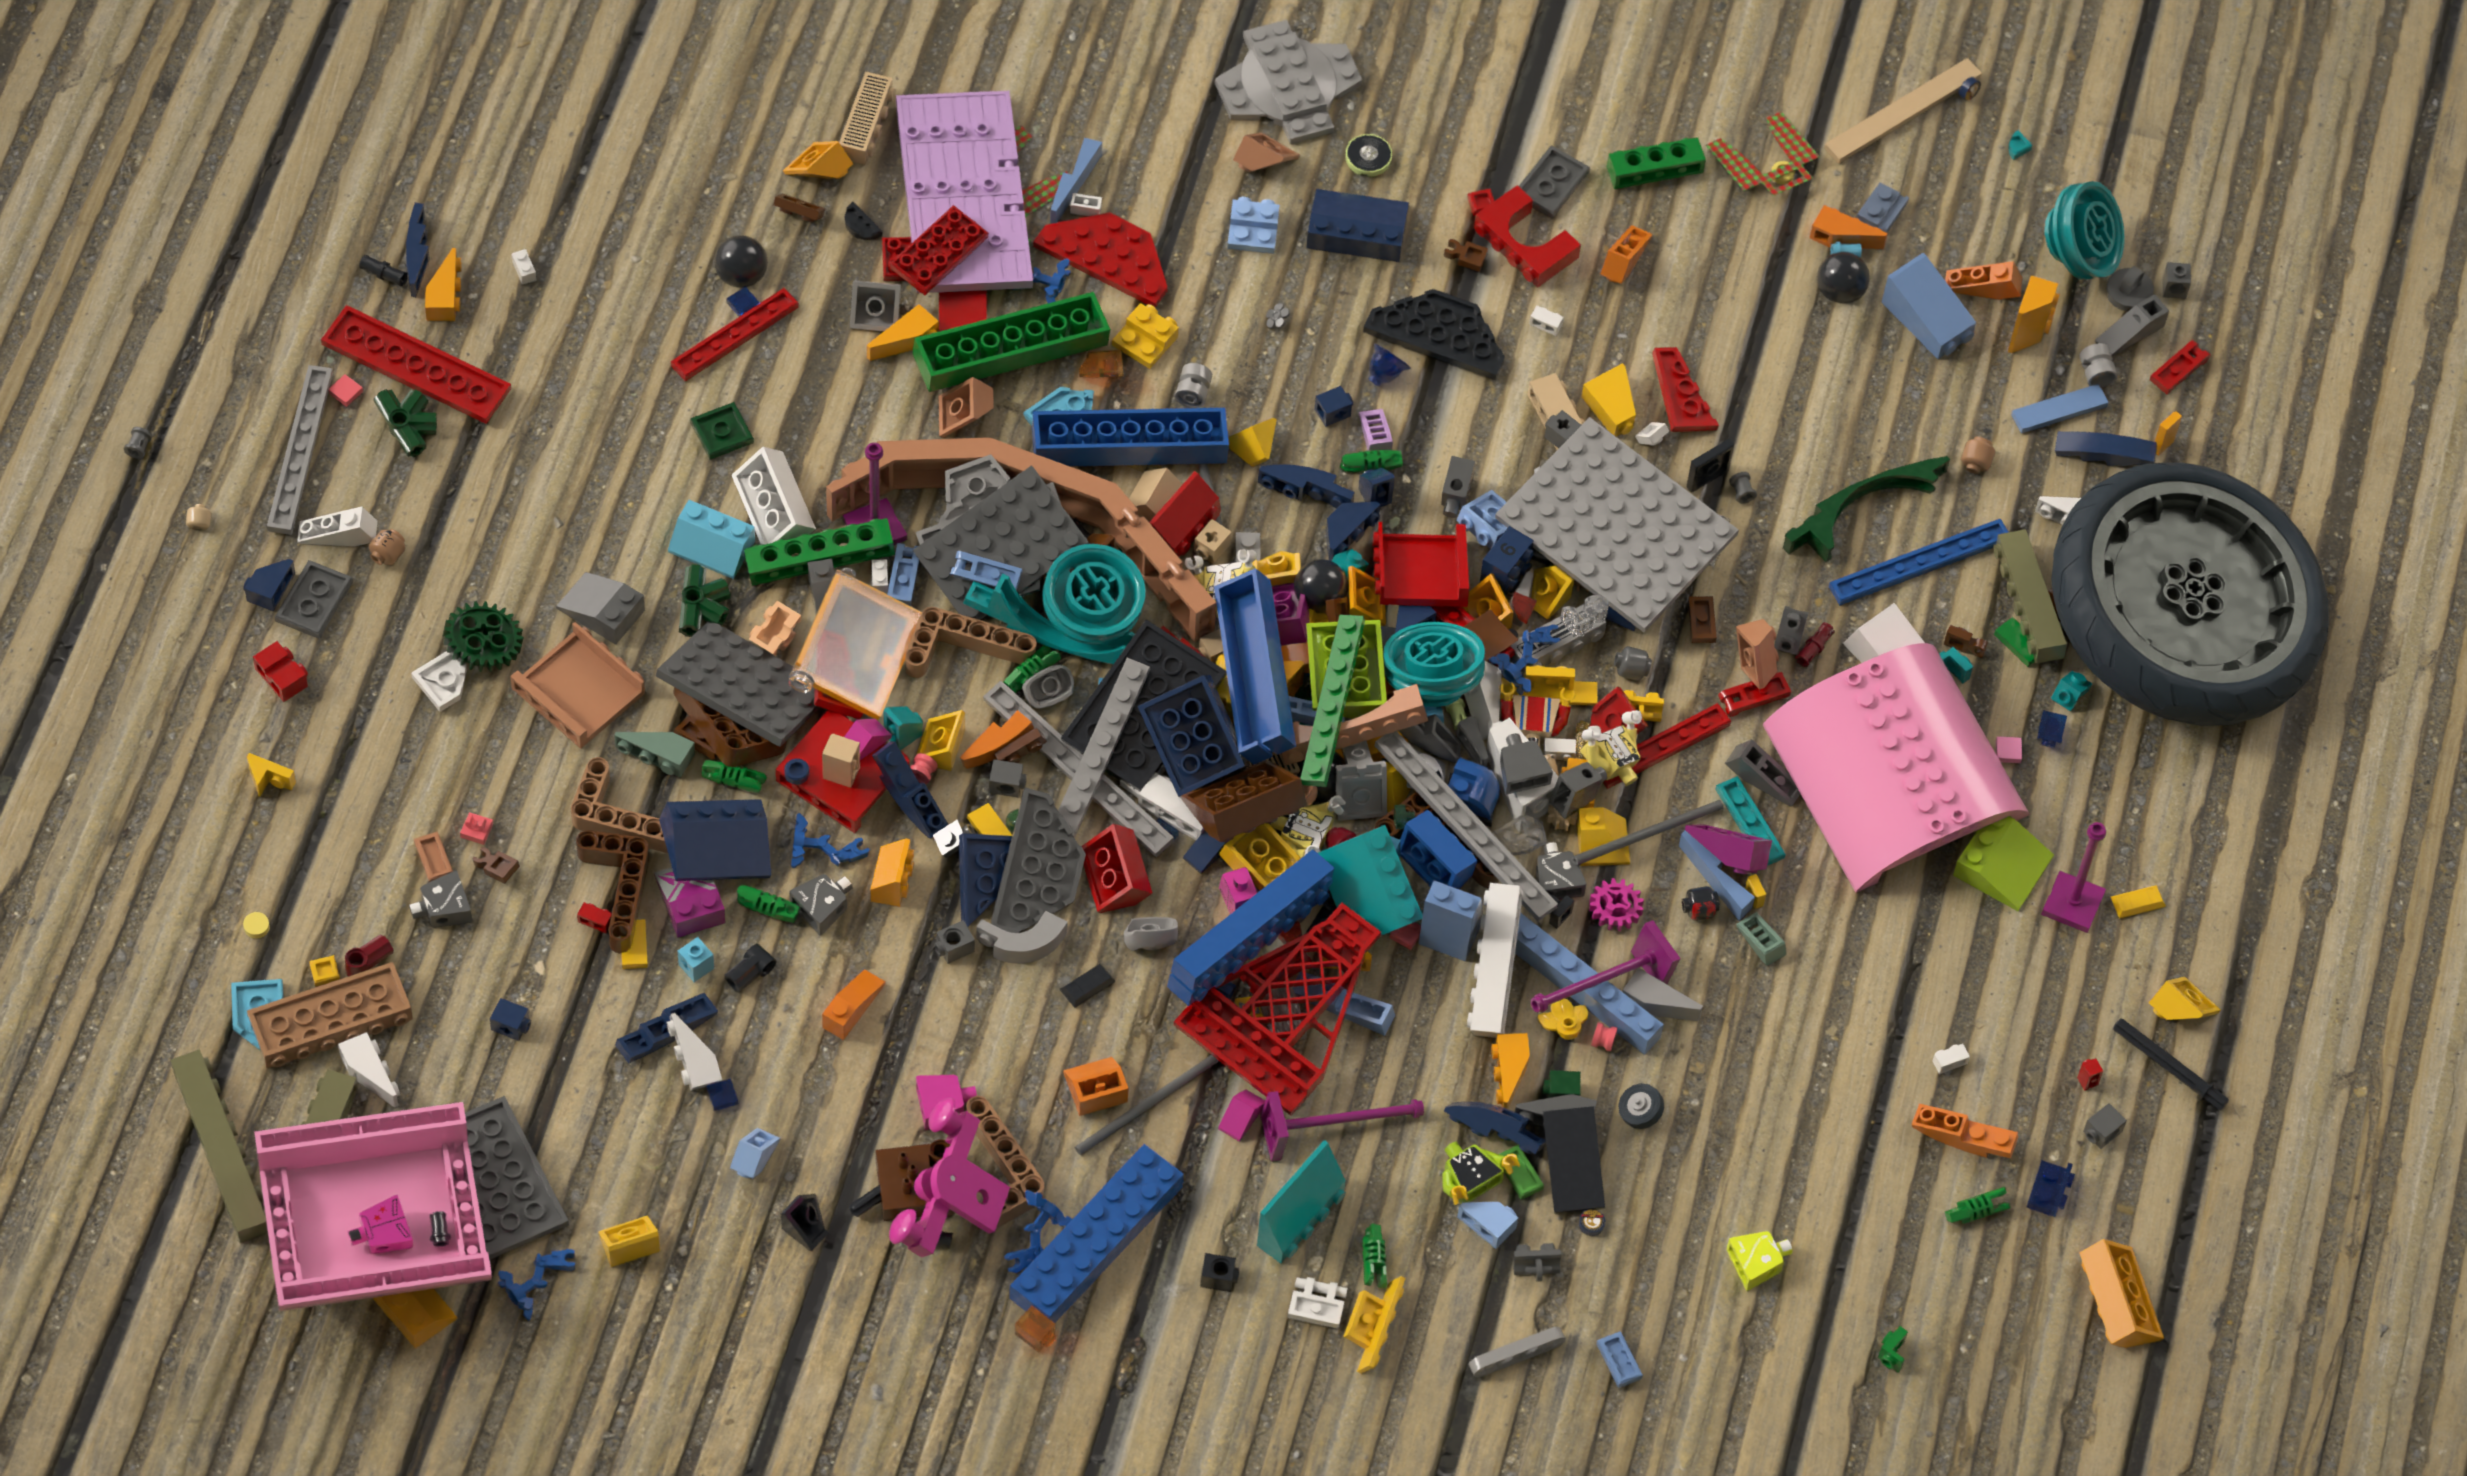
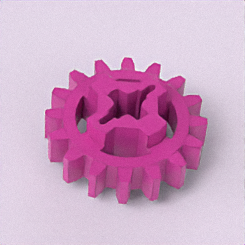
M1612 878L1611 884H1608L1605 880L1602 881L1601 888L1595 886L1594 894L1590 896L1589 911H1593L1592 919L1599 918L1600 927L1608 924V930L1616 926L1617 930L1621 931L1623 925L1630 929L1632 922L1637 924L1639 916H1642L1644 899L1640 898L1641 891H1633V883L1626 886L1625 879H1622L1620 883H1616L1615 878Z

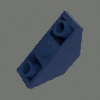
M1378 502L1342 503L1327 518L1326 540L1328 560L1332 561L1336 554L1347 551L1354 541L1358 542L1363 537L1365 530L1369 526L1373 527L1380 519V504Z

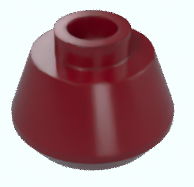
M1333 827L1325 836L1327 838L1325 845L1328 849L1357 837V835L1344 827Z

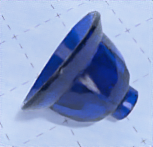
M1376 343L1373 344L1374 353L1369 363L1371 375L1368 380L1376 386L1380 387L1382 383H1389L1395 380L1403 371L1411 369L1407 363Z

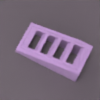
M1383 409L1359 412L1367 450H1392L1393 441ZM1379 417V419L1367 420L1366 418ZM1380 423V425L1369 427V425ZM1382 430V432L1371 433V431ZM1384 437L1383 439L1373 440V438Z

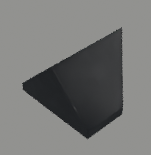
M816 1193L798 1195L781 1212L782 1230L809 1251H813L829 1234L823 1223Z

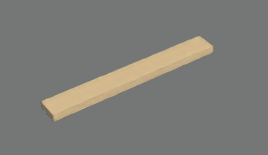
M1966 58L1825 143L1824 149L1839 164L1959 92L1962 83L1967 78L1974 77L1977 80L1980 79L1982 72Z

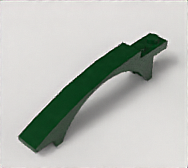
M1948 456L1932 458L1897 467L1846 487L1816 504L1814 515L1809 516L1801 526L1791 528L1785 534L1783 549L1789 555L1808 543L1825 562H1828L1832 558L1831 552L1834 549L1833 527L1838 517L1851 503L1871 492L1890 488L1913 489L1931 494L1936 489L1933 483L1947 472L1950 458Z

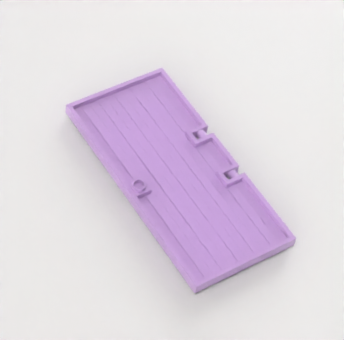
M990 91L896 95V110L911 243L953 205L989 233V237L929 293L1033 288L1019 166H1017L1018 156L1010 92Z

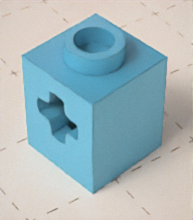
M699 937L678 950L679 966L693 982H696L714 969L713 953Z

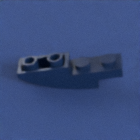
M1286 464L1261 466L1259 469L1258 483L1267 489L1281 492L1288 498L1302 501L1305 494L1315 500L1331 504L1336 509L1342 503H1354L1355 492L1337 485V475L1311 467Z
M889 742L872 755L883 773L879 776L883 784L903 812L927 838H932L935 833L948 825L925 783L918 782L896 742Z
M1464 1101L1453 1102L1444 1109V1112L1449 1114L1451 1120L1459 1124L1464 1123L1468 1125L1476 1135L1488 1137L1497 1131L1499 1137L1507 1141L1512 1140L1519 1144V1148L1526 1153L1536 1154L1543 1149L1546 1140L1525 1128L1530 1119L1504 1107L1488 1103Z

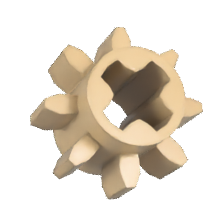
M1549 805L1547 822L1554 825V830L1565 829L1568 831L1570 824L1576 825L1577 812L1564 819L1552 805Z

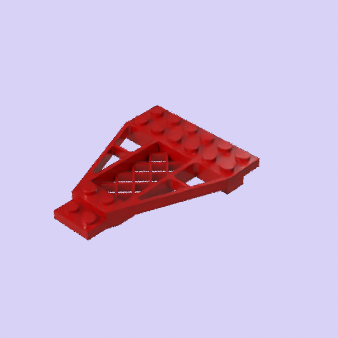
M1341 903L1326 921L1314 926L1308 933L1243 965L1236 973H1230L1226 976L1223 983L1217 988L1243 975H1246L1260 986L1242 1008L1216 990L1217 988L1212 987L1201 1001L1198 1002L1196 1000L1190 1006H1187L1173 1024L1265 1097H1267L1269 1092L1278 1091L1282 1110L1292 1116L1325 1077L1365 960V954L1381 937V932L1345 904ZM1292 951L1266 981L1252 972L1254 969ZM1317 951L1319 953V962H1304V952ZM1322 956L1329 961H1322ZM1301 957L1302 963L1295 964V962ZM1323 967H1338V977L1324 978ZM1320 968L1321 978L1306 979L1305 969ZM1302 969L1303 980L1288 981L1287 971ZM1285 975V981L1279 982V980ZM1336 983L1326 994L1325 984ZM1322 984L1323 995L1308 996L1307 986ZM1304 986L1305 996L1290 998L1289 987ZM1286 988L1287 998L1272 999L1271 989ZM1344 989H1347L1334 1031L1331 1032L1321 1025L1317 1019ZM1269 993V1000H1263V998ZM1320 1001L1310 1012L1309 1002ZM1306 1003L1307 1013L1292 1014L1291 1004ZM1288 1004L1289 1015L1274 1016V1005ZM1270 1006L1271 1016L1256 1018L1255 1007ZM1303 1020L1293 1031V1021ZM1274 1022H1290L1289 1032L1275 1033ZM1261 1023H1272V1032ZM1310 1028L1316 1029L1330 1040L1320 1069L1292 1048Z

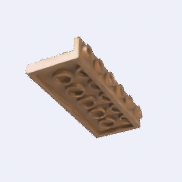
M393 962L247 1010V1016L264 1057L266 1068L280 1067L286 1062L304 1059L310 1056V1054L319 1051L331 1050L339 1043L364 1033L368 1035L378 1034L384 1029L405 1025L413 1019L410 1003Z

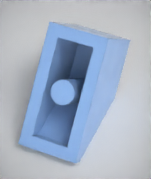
M756 1128L739 1141L730 1168L737 1171V1174L742 1177L754 1178L764 1169L780 1138Z
M1462 1202L1459 1205L1457 1215L1461 1221L1495 1249L1516 1230L1518 1221L1516 1213L1510 1207L1503 1206L1500 1202Z

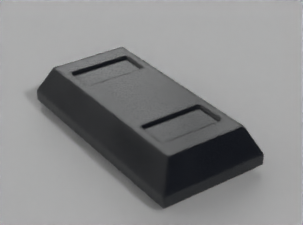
M1099 963L1060 988V991L1072 1006L1076 1008L1115 983V980L1103 965Z

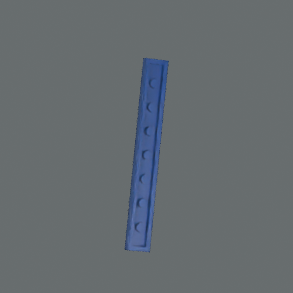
M2000 518L1831 581L1829 588L1840 606L1992 549L1997 544L1998 534L2008 533V530Z

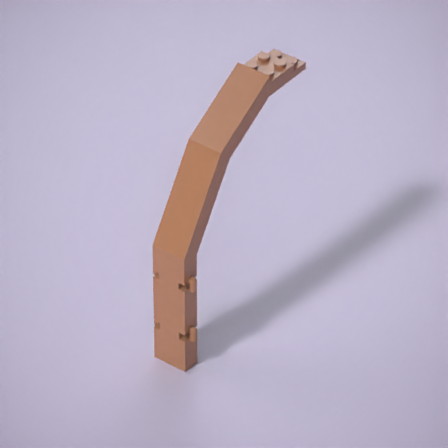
M993 438L877 441L883 448V457L879 460L880 497L894 489L946 488L945 471L990 454L1011 480L1032 465L1046 485L1054 483L1061 505L1069 516L1098 527L1104 534L1115 537L1114 547L1116 549L1121 548L1123 553L1136 564L1145 584L1160 602L1165 601L1167 603V610L1194 642L1199 640L1200 637L1215 631L1216 601L1189 569L1185 571L1182 568L1183 562L1146 518L1138 516V509L1116 483ZM866 456L856 462L847 464L841 469L842 478L834 480L826 486L827 516L832 522L870 502L869 460Z

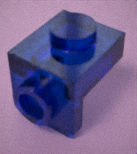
M2043 710L2036 740L2041 741L2040 745L2055 748L2056 744L2061 745L2067 720L2066 715Z

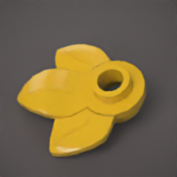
M1567 999L1551 1004V1012L1538 1014V1021L1543 1028L1549 1031H1557L1563 1039L1567 1040L1576 1038L1581 1031V1024L1588 1019V1010L1585 1005L1573 1007L1572 1003Z

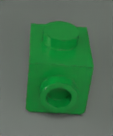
M1899 1326L1895 1332L1889 1331L1882 1340L1883 1345L1878 1356L1885 1367L1893 1369L1898 1373L1902 1369L1905 1359L1897 1351L1905 1343L1908 1331L1902 1326Z

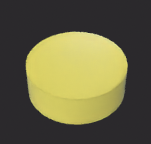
M1779 161L1775 163L1772 167V171L1788 164L1789 162ZM1795 170L1773 181L1777 184L1785 185L1793 181Z
M253 912L247 915L243 922L245 933L254 939L264 937L270 928L267 916L260 912Z

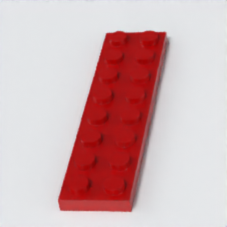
M348 305L344 307L321 338L323 346L414 390L416 389L485 424L488 423L512 389L511 383Z

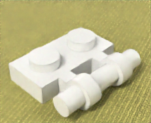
M1297 1277L1295 1288L1304 1289V1293L1293 1291L1288 1318L1339 1329L1344 1301L1336 1300L1335 1296L1346 1298L1348 1288L1340 1287L1338 1283L1330 1282V1284L1317 1282L1315 1278L1307 1277V1279ZM1314 1291V1292H1319V1293L1327 1294V1298H1326V1297H1322V1296L1312 1295V1292Z

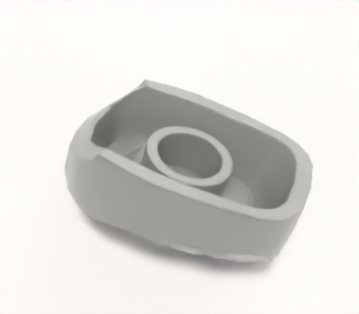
M1055 665L1045 668L1030 677L1023 684L1022 689L1031 706L1044 708L1061 702L1073 694L1074 679L1067 667Z
M1169 917L1131 919V922L1124 931L1125 945L1131 951L1139 948L1145 950L1166 948L1173 945L1178 939V923L1176 919Z

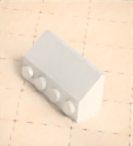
M762 447L732 474L752 525L755 526V532L761 545L774 543L780 539L788 540L803 534H811L816 529L782 451Z

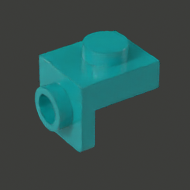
M1353 549L1338 553L1332 559V562L1342 568L1346 576L1350 566H1354L1364 572L1369 565L1362 558L1361 554Z
M1954 647L1947 652L1942 651L1939 653L1947 669L1962 684L1970 679L1973 666L1966 656H1962Z
M2072 670L2060 680L2051 699L2071 711L2078 699L2089 691L2092 683L2086 680L2084 675Z

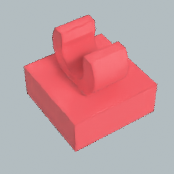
M469 812L461 829L460 837L484 845L493 826V819Z

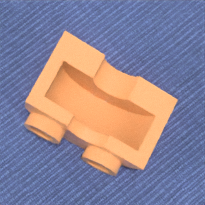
M776 601L773 607H768L763 616L765 622L761 626L756 625L749 635L750 641L775 656L777 655V650L784 651L796 635L793 629L797 623L801 622L800 614L779 601Z

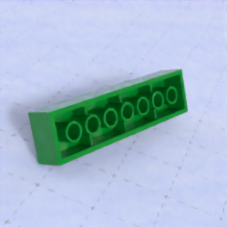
M1090 292L914 338L913 356L928 391L932 392L959 385L972 377L978 380L1108 346L1111 329L1095 293Z

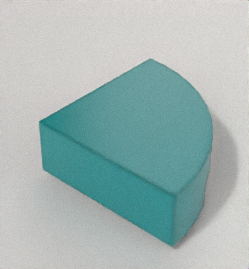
M2017 130L2010 140L2009 154L2015 160L2031 151L2033 145Z

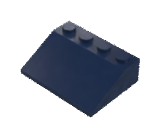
M1316 189L1306 249L1400 262L1409 202Z
M1203 675L1138 706L1178 797L1251 766L1250 762L1238 752L1234 726L1211 675Z
M761 799L675 801L666 803L659 821L676 881L761 879L771 877L768 825Z

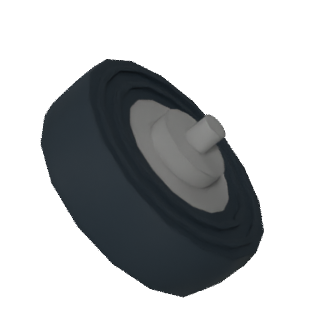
M1640 1083L1632 1085L1620 1097L1618 1104L1619 1114L1624 1122L1633 1128H1649L1657 1123L1663 1115V1097L1656 1088L1649 1084Z

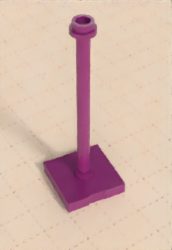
M870 443L865 448V456L869 460L870 504L844 514L843 522L847 526L850 524L867 523L873 519L887 518L893 545L907 540V533L901 522L898 521L888 499L880 500L879 460L883 457V448L878 443Z
M2100 822L2091 824L2087 829L2089 841L2077 877L2059 870L2051 894L2048 896L2041 913L2043 916L2086 933L2089 932L2106 891L2105 888L2086 881L2098 843L2106 836V828Z
M1652 920L1644 924L1631 950L1635 957L1634 959L1546 996L1541 993L1536 994L1531 999V1006L1535 1012L1543 1013L1548 1010V1005L1641 966L1646 973L1668 984L1681 958Z
M1277 1091L1267 1094L1260 1119L1272 1162L1282 1159L1289 1139L1288 1130L1412 1114L1413 1118H1419V1116L1424 1115V1105L1422 1100L1412 1099L1411 1104L1286 1120Z

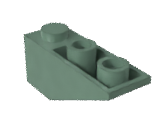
M616 732L614 734L615 747L620 752L626 755L631 754L647 765H655L666 774H674L680 778L695 756L694 742L673 732Z

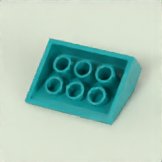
M1386 825L1318 852L1321 857L1335 868L1332 876L1333 882L1329 890L1336 907L1341 903L1345 904L1378 929L1381 935L1422 919L1423 915Z
M1325 1140L1260 1212L1257 1247L1280 1264L1287 1257L1290 1259L1296 1253L1298 1244L1302 1239L1307 1240L1311 1236L1318 1221L1323 1222L1329 1215L1331 1206L1334 1203L1339 1204L1346 1194L1344 1191L1346 1180L1329 1143Z

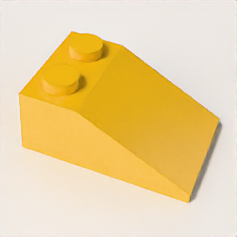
M1265 823L1257 826L1252 832L1236 835L1234 839L1225 844L1219 853L1233 870L1246 867L1254 886L1259 890H1262L1301 859L1272 826Z

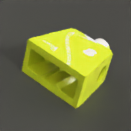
M1768 1231L1729 1238L1726 1249L1746 1291L1779 1274L1784 1264L1782 1257L1793 1253L1788 1239L1775 1243L1771 1233Z

